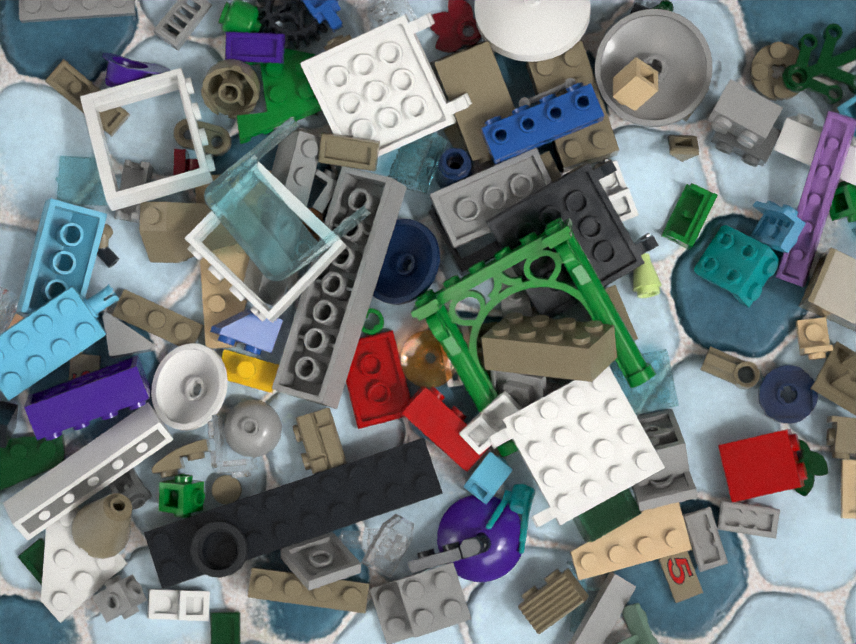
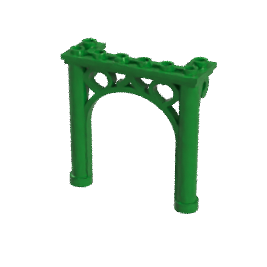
M561 217L546 225L545 232L539 235L536 232L526 235L520 239L521 245L511 250L507 246L494 254L496 259L487 264L482 260L468 268L469 274L459 278L458 274L452 276L442 283L444 285L443 288L436 292L433 289H429L417 296L418 300L414 302L415 305L411 311L412 317H417L419 321L424 318L426 319L432 334L442 346L479 412L499 396L478 355L477 340L480 327L488 313L499 302L516 292L529 288L548 287L567 292L584 305L593 321L597 320L603 324L614 325L617 351L615 361L630 388L637 387L656 375L652 365L646 363L576 239L570 218L564 221ZM541 256H549L555 262V269L549 278L537 277L531 272V263ZM526 259L524 273L528 280H522V276L511 277L505 274L504 270ZM562 264H564L576 287L556 279L561 271ZM493 277L494 288L488 294L490 300L486 303L484 295L472 288ZM502 283L508 285V287L501 290ZM467 297H473L479 301L480 311L475 318H463L458 315L456 304ZM452 300L449 310H447L445 303ZM456 323L463 326H473L469 346ZM512 439L496 447L502 457L518 451Z

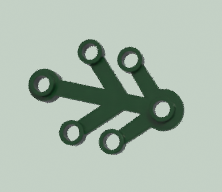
M830 24L824 29V43L817 63L807 67L810 54L818 45L817 38L813 34L808 33L803 35L798 41L800 51L796 62L786 67L782 73V82L789 91L799 93L808 89L822 95L826 103L836 104L843 97V91L837 85L828 86L813 79L823 75L847 85L849 91L856 94V86L854 85L856 75L839 69L841 66L856 61V48L832 57L836 43L843 34L842 28L838 24ZM829 30L835 31L836 37H832L829 34ZM804 40H809L812 47H807L804 44ZM792 75L799 78V83L793 81ZM829 91H834L837 98H832L829 95Z

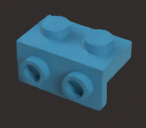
M769 200L766 203L755 201L753 207L760 211L763 216L750 237L766 244L771 249L788 253L797 243L798 236L806 223L797 217L799 212L789 205L783 204L780 207Z

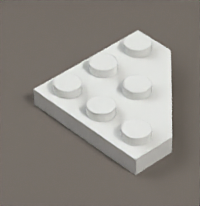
M78 507L46 528L41 602L60 623L128 564L119 553L110 558L100 559L89 556L82 548L79 549L72 536V522L80 510Z

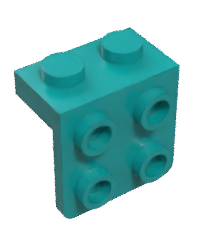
M723 225L698 261L694 271L698 276L730 292L740 304L750 308L753 301L757 300L761 295L762 287L768 278L776 272L780 259L766 244L728 225Z

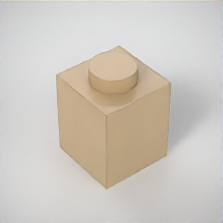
M637 57L613 77V97L618 103L626 105L634 111L658 92V71Z

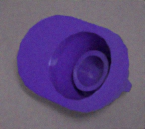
M102 53V57L108 61L105 84L109 87L147 78L153 74L171 71L169 68L161 65L135 61L113 53Z

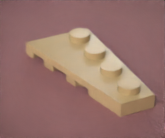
M677 502L654 509L643 510L570 551L577 580H582L692 550L680 504Z

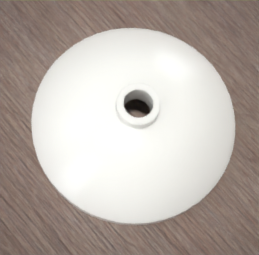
M197 343L181 345L165 356L155 372L151 395L156 414L166 425L178 430H194L207 424L218 413L224 402L228 383L227 371L221 357L213 349Z

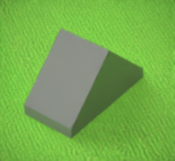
M108 312L103 314L104 328L107 333V345L111 358L115 359L152 352L157 348L155 344Z

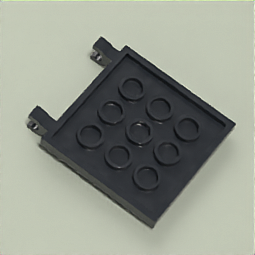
M608 158L600 161L593 168L589 162L581 164L486 221L501 249L509 246L512 250L521 245L520 239L532 232H536L539 235L545 232L546 225L561 217L564 221L570 218L573 233L604 287L644 264L645 262L641 255L659 246L655 237L650 235V233H646L633 243L599 181L617 171L612 160ZM541 256L531 263V272L537 277L549 278L555 269V262L549 256ZM526 259L512 266L517 277L522 276V280H528L524 273ZM562 264L561 271L556 279L576 287L564 264ZM536 287L525 289L538 314L546 315L550 319L580 302L569 293L555 288Z

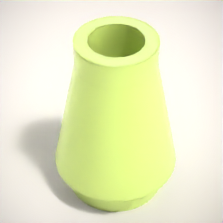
M644 253L641 257L645 263L633 270V291L637 292L638 298L656 296L660 294L659 287L662 286L651 262L650 255Z

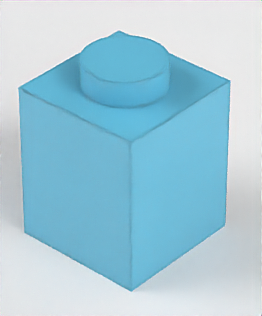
M489 452L463 487L487 504L513 469L508 466L504 458Z

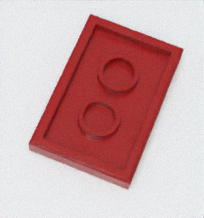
M393 330L360 338L346 379L358 429L405 418L399 411L411 398Z

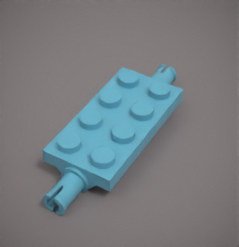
M109 284L89 299L86 297L83 299L72 285L0 334V390L8 401L107 334L97 317H99L98 313L114 302L119 301V297L115 292L113 293V288Z

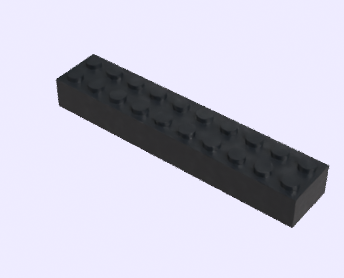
M421 438L144 532L161 587L164 589L206 575L199 571L193 563L190 550L191 542L196 532L207 523L224 521L239 527L247 538L249 546L247 560L441 495L443 492L425 439ZM218 531L211 533L203 543V556L213 566H227L237 555L236 541L226 532Z

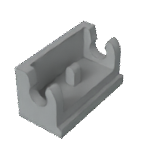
M125 160L119 191L150 183L153 173L152 165L148 162L141 161V163L131 162V160ZM140 203L116 210L114 219L140 223Z

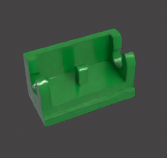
M693 183L690 185L686 184L661 237L690 250L718 195Z

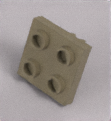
M837 341L833 345V351L829 352L811 389L855 416L856 352Z

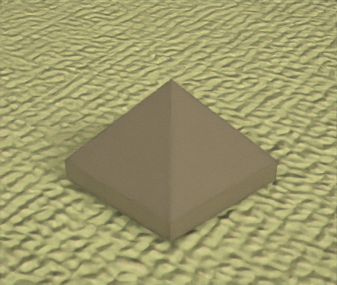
M668 136L670 155L683 162L699 155L697 136Z

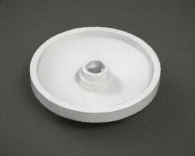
M475 0L476 24L484 41H489L491 48L497 53L518 61H543L568 51L584 35L591 15L590 0Z

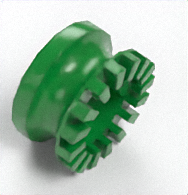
M370 308L368 309L366 319H368L369 314H374L378 316L380 322L379 325H374L373 330L366 329L363 325L362 332L367 335H376L384 327V318L377 309Z

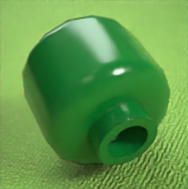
M232 0L231 3L226 1L218 23L222 24L221 29L225 34L226 32L258 33L261 27L257 6L243 0Z

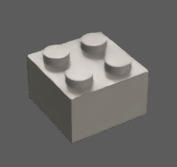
M730 79L707 121L712 123L711 127L722 134L729 132L738 137L736 141L750 149L753 146L759 148L767 138L783 108Z

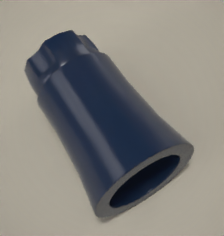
M461 148L447 149L441 155L435 169V180L441 189L475 175L469 155ZM452 165H458L460 168L451 169L450 167Z

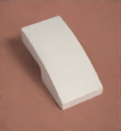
M613 160L612 162L617 171L599 181L623 222L639 214L630 190L625 184L618 162Z
M504 390L459 434L480 455L491 446L488 438L506 428L502 420L523 408Z
M149 589L147 619L209 621L210 591Z

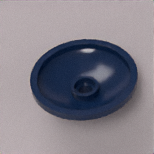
M412 219L396 220L373 293L375 298L387 304L402 305L416 300L417 296L424 294L431 286L438 272L440 250L436 237L427 226Z

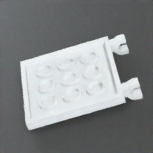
M427 13L411 22L407 14L300 63L333 134L380 141L379 157L455 123L456 119L453 114L468 108L472 104L468 93L447 102L418 40L417 32L435 24L431 13Z
M609 366L593 382L575 380L502 420L506 428L488 438L493 449L511 439L513 440L544 496L549 508L531 517L536 528L556 518L559 525H562L665 468Z

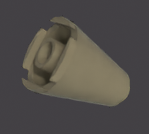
M113 493L83 506L77 512L72 522V536L79 549L82 548L89 556L100 559L116 556L122 551L130 538L132 504L130 500L123 494Z

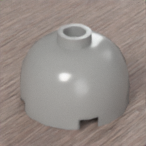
M250 399L239 402L230 409L224 421L223 432L226 442L233 451L244 457L257 458L266 455L277 446L281 438L282 424L279 415L272 406L260 400Z

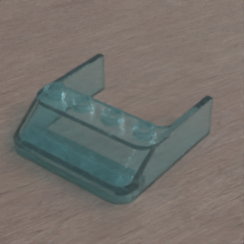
M292 117L211 182L204 193V199L209 208L263 275L272 281H283L315 260L371 214L363 205L321 241L318 242L258 169V161L300 126Z

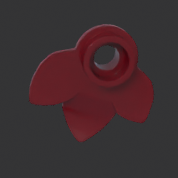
M449 0L448 12L432 15L435 24L430 26V28L436 35L440 36L435 45V48L439 51L453 53L463 45H475L482 37L477 28L476 19L473 18L472 7L465 0ZM471 28L474 33L472 36L467 37L463 34V30Z

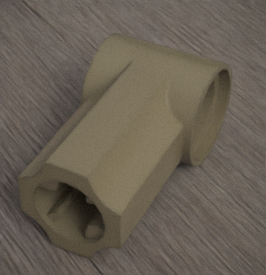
M711 346L700 369L744 390L753 387L760 378V371L754 363L743 361ZM741 368L750 369L754 376L752 382H741L738 378V371Z

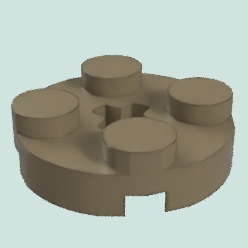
M774 42L759 50L750 65L751 83L754 90L762 97L771 101H782L795 97L798 93L789 91L784 86L781 76L777 79L772 76L774 74L772 67L783 66L786 69L789 65L795 64L799 50L792 45L782 42ZM792 75L793 81L799 83V78Z

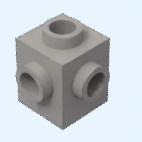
M133 574L124 579L120 575L104 583L106 589L93 596L106 623L121 615L124 620L139 612L140 610L137 606L147 600L142 586L136 581Z

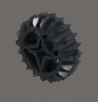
M257 0L258 4L264 6L257 9L259 16H264L259 19L261 26H267L263 32L285 34L284 48H288L290 41H293L294 48L299 49V41L304 40L306 47H310V37H313L317 42L321 40L317 32L318 30L323 33L328 32V27L323 22L319 24L316 19L306 28L304 19L310 12L301 0H293L294 5H296L300 12L298 14L300 22L293 12H288L291 11L290 0H285L284 5L278 8L275 13H272L275 0ZM275 22H292L296 25L298 31L285 30Z

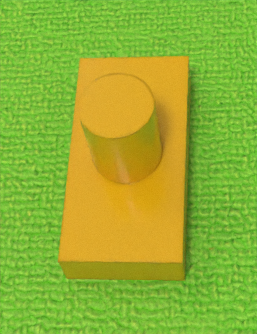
M223 350L221 359L227 371L228 381L273 393L272 386L279 367L278 364Z

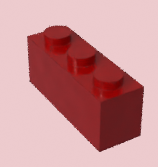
M422 386L399 412L457 465L468 472L487 449L479 455L459 434L467 426L464 422L467 417L455 406L449 409L442 402L445 397L435 387L432 386L430 389H427L425 386Z

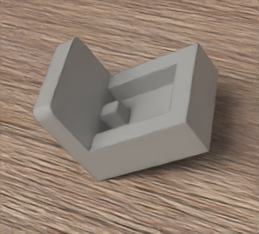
M316 169L315 179L326 186L313 205V208L325 217L339 177L327 169L324 172Z

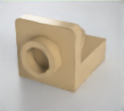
M826 317L795 321L800 356L808 355L809 360L826 358V353L833 351V345H830Z

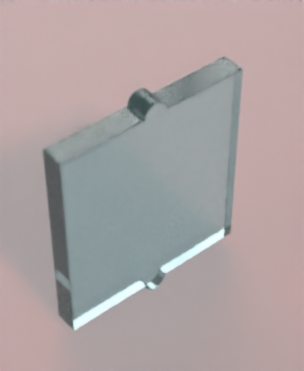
M60 156L59 175L55 179L58 183L57 200L73 205L108 206L96 159L92 157Z

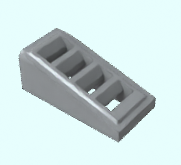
M178 0L153 30L155 35L179 51L211 8L212 4L207 0H192L201 6L199 11L188 5V0ZM184 8L194 17L190 20L180 12L181 9ZM177 17L187 25L183 28L173 20ZM169 26L179 32L177 37L167 30Z

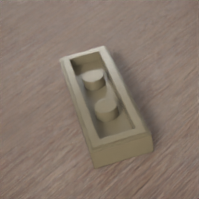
M64 59L45 80L47 84L82 113L84 111L80 96L101 91ZM121 106L99 112L103 130L111 137L130 116Z

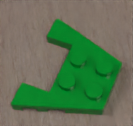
M284 48V64L245 62L248 65H260L266 112L237 115L240 144L251 141L252 137L263 133V135L273 132V128L287 122L291 124L322 111L300 64L316 56V54Z

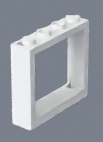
M181 68L80 96L105 199L112 211L213 182L211 172L216 171L212 155H206L204 146L209 145L205 129H199L197 120L202 119L198 103H192L190 97L191 94L195 93L191 77L185 79ZM179 90L200 168L119 191L99 112Z
M260 162L184 238L191 244L187 249L199 261L204 257L211 264L208 270L221 281L225 277L232 284L229 290L240 301L247 298L254 305L250 310L262 322L267 318L272 323L347 247ZM260 181L330 247L272 308H269L202 243Z

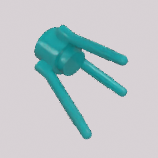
M514 484L512 491L505 490L502 501L486 525L487 529L492 528L507 503L510 504V509L513 512L522 514L519 536L520 554H523L525 550L529 515L535 496L534 488L526 484Z

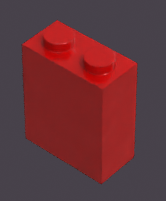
M791 428L718 445L732 503L805 486L804 480L808 479L804 462L799 463L796 452L800 451L799 439L796 433L792 434Z

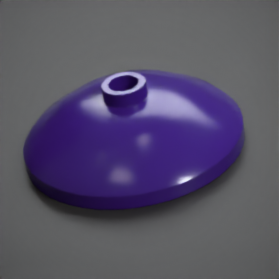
M470 495L455 502L443 515L437 531L439 553L444 552L442 546L458 541L461 545L463 540L475 537L480 532L488 536L492 544L487 552L454 561L457 576L473 582H489L506 575L521 557L519 553L521 520L518 514L510 509L508 503L492 528H486L491 516L502 501L500 498L493 496L485 504L476 496Z

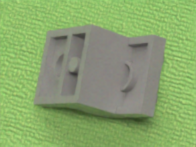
M667 409L637 416L665 467L631 486L639 510L654 509L698 498L697 490L689 471L686 443L673 410Z
M453 562L369 589L387 644H393L411 637L416 638L471 620Z

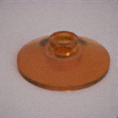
M431 330L419 331L409 337L404 343L400 354V364L405 376L412 383L420 387L425 386L426 388H431L432 386L439 387L453 377L456 371ZM427 353L435 355L436 360L434 363H429L426 360Z

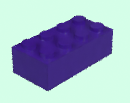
M136 355L30 394L27 397L24 409L36 439L39 440L45 437L46 441L61 436L63 430L71 427L74 430L85 428L90 425V421L99 417L102 420L110 419L116 416L120 409L129 407V410L142 407L146 404L145 400H148L150 397V384L139 356Z

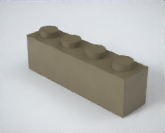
M253 567L251 569L248 597L366 613L370 583L341 579L308 591L293 572Z

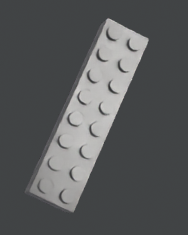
M342 166L324 224L347 247L302 292L272 389L327 407L338 408L407 188L397 180ZM319 238L310 268L330 248L321 238Z

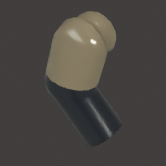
M105 224L97 256L108 268H111L120 258L109 248V238L113 235V229L110 225Z

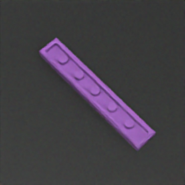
M828 111L797 208L799 212L797 217L806 224L798 236L797 243L788 253L783 252L776 278L801 287L806 285L856 129L855 118L834 111Z

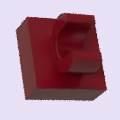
M174 149L173 176L200 168L197 159H189V153L186 149Z

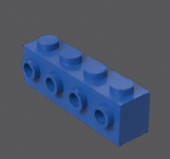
M582 82L572 85L566 89V94L556 97V94L545 96L539 100V105L531 108L528 105L518 107L512 111L513 115L502 119L501 116H497L485 122L486 126L481 128V133L494 165L603 121L605 115L591 83L585 86Z

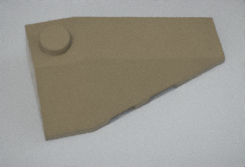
M181 202L140 203L139 232L149 261L152 263H181L195 257L187 249L191 244L184 238L217 204ZM237 205L202 243L212 252L225 246H232L261 236L262 206Z

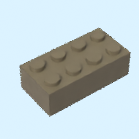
M577 42L568 51L554 58L534 62L526 61V68L535 95L565 83L568 78H574L576 84L582 82L585 86L591 83L605 115L603 121L552 141L562 173L571 171L585 162L592 164L605 158L617 156L619 147L583 42ZM564 89L555 93L556 97L566 94L567 90Z
M513 312L507 314L481 337L485 370L593 382L617 358L614 325L603 324L597 320L579 322L574 318L550 319L546 315L530 317L523 316L522 313Z

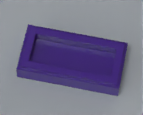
M226 32L225 60L236 59L243 62L284 64L285 34Z

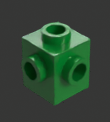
M846 181L838 183L829 210L832 221L846 218L848 223L856 221L855 185Z
M176 474L175 479L159 482V511L174 513V517L179 518L191 517V513L202 511L205 501L204 481L192 480L193 475Z

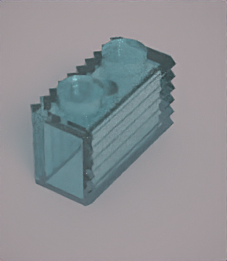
M433 132L401 146L398 149L394 163L391 165L390 175L387 177L397 180L406 186L407 190L427 194L438 167L439 159L448 140Z

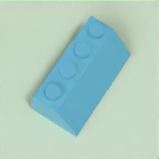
M52 198L45 200L16 312L29 315L72 285L83 299L86 297L107 218L106 213Z

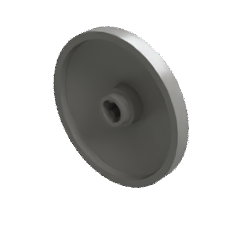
M663 9L637 11L619 20L602 39L595 60L596 82L606 104L621 118L636 125L647 127L670 125L691 114L704 99L712 78L711 52L703 34L685 17ZM635 57L658 71V92L636 111L626 105H621L613 97V77Z

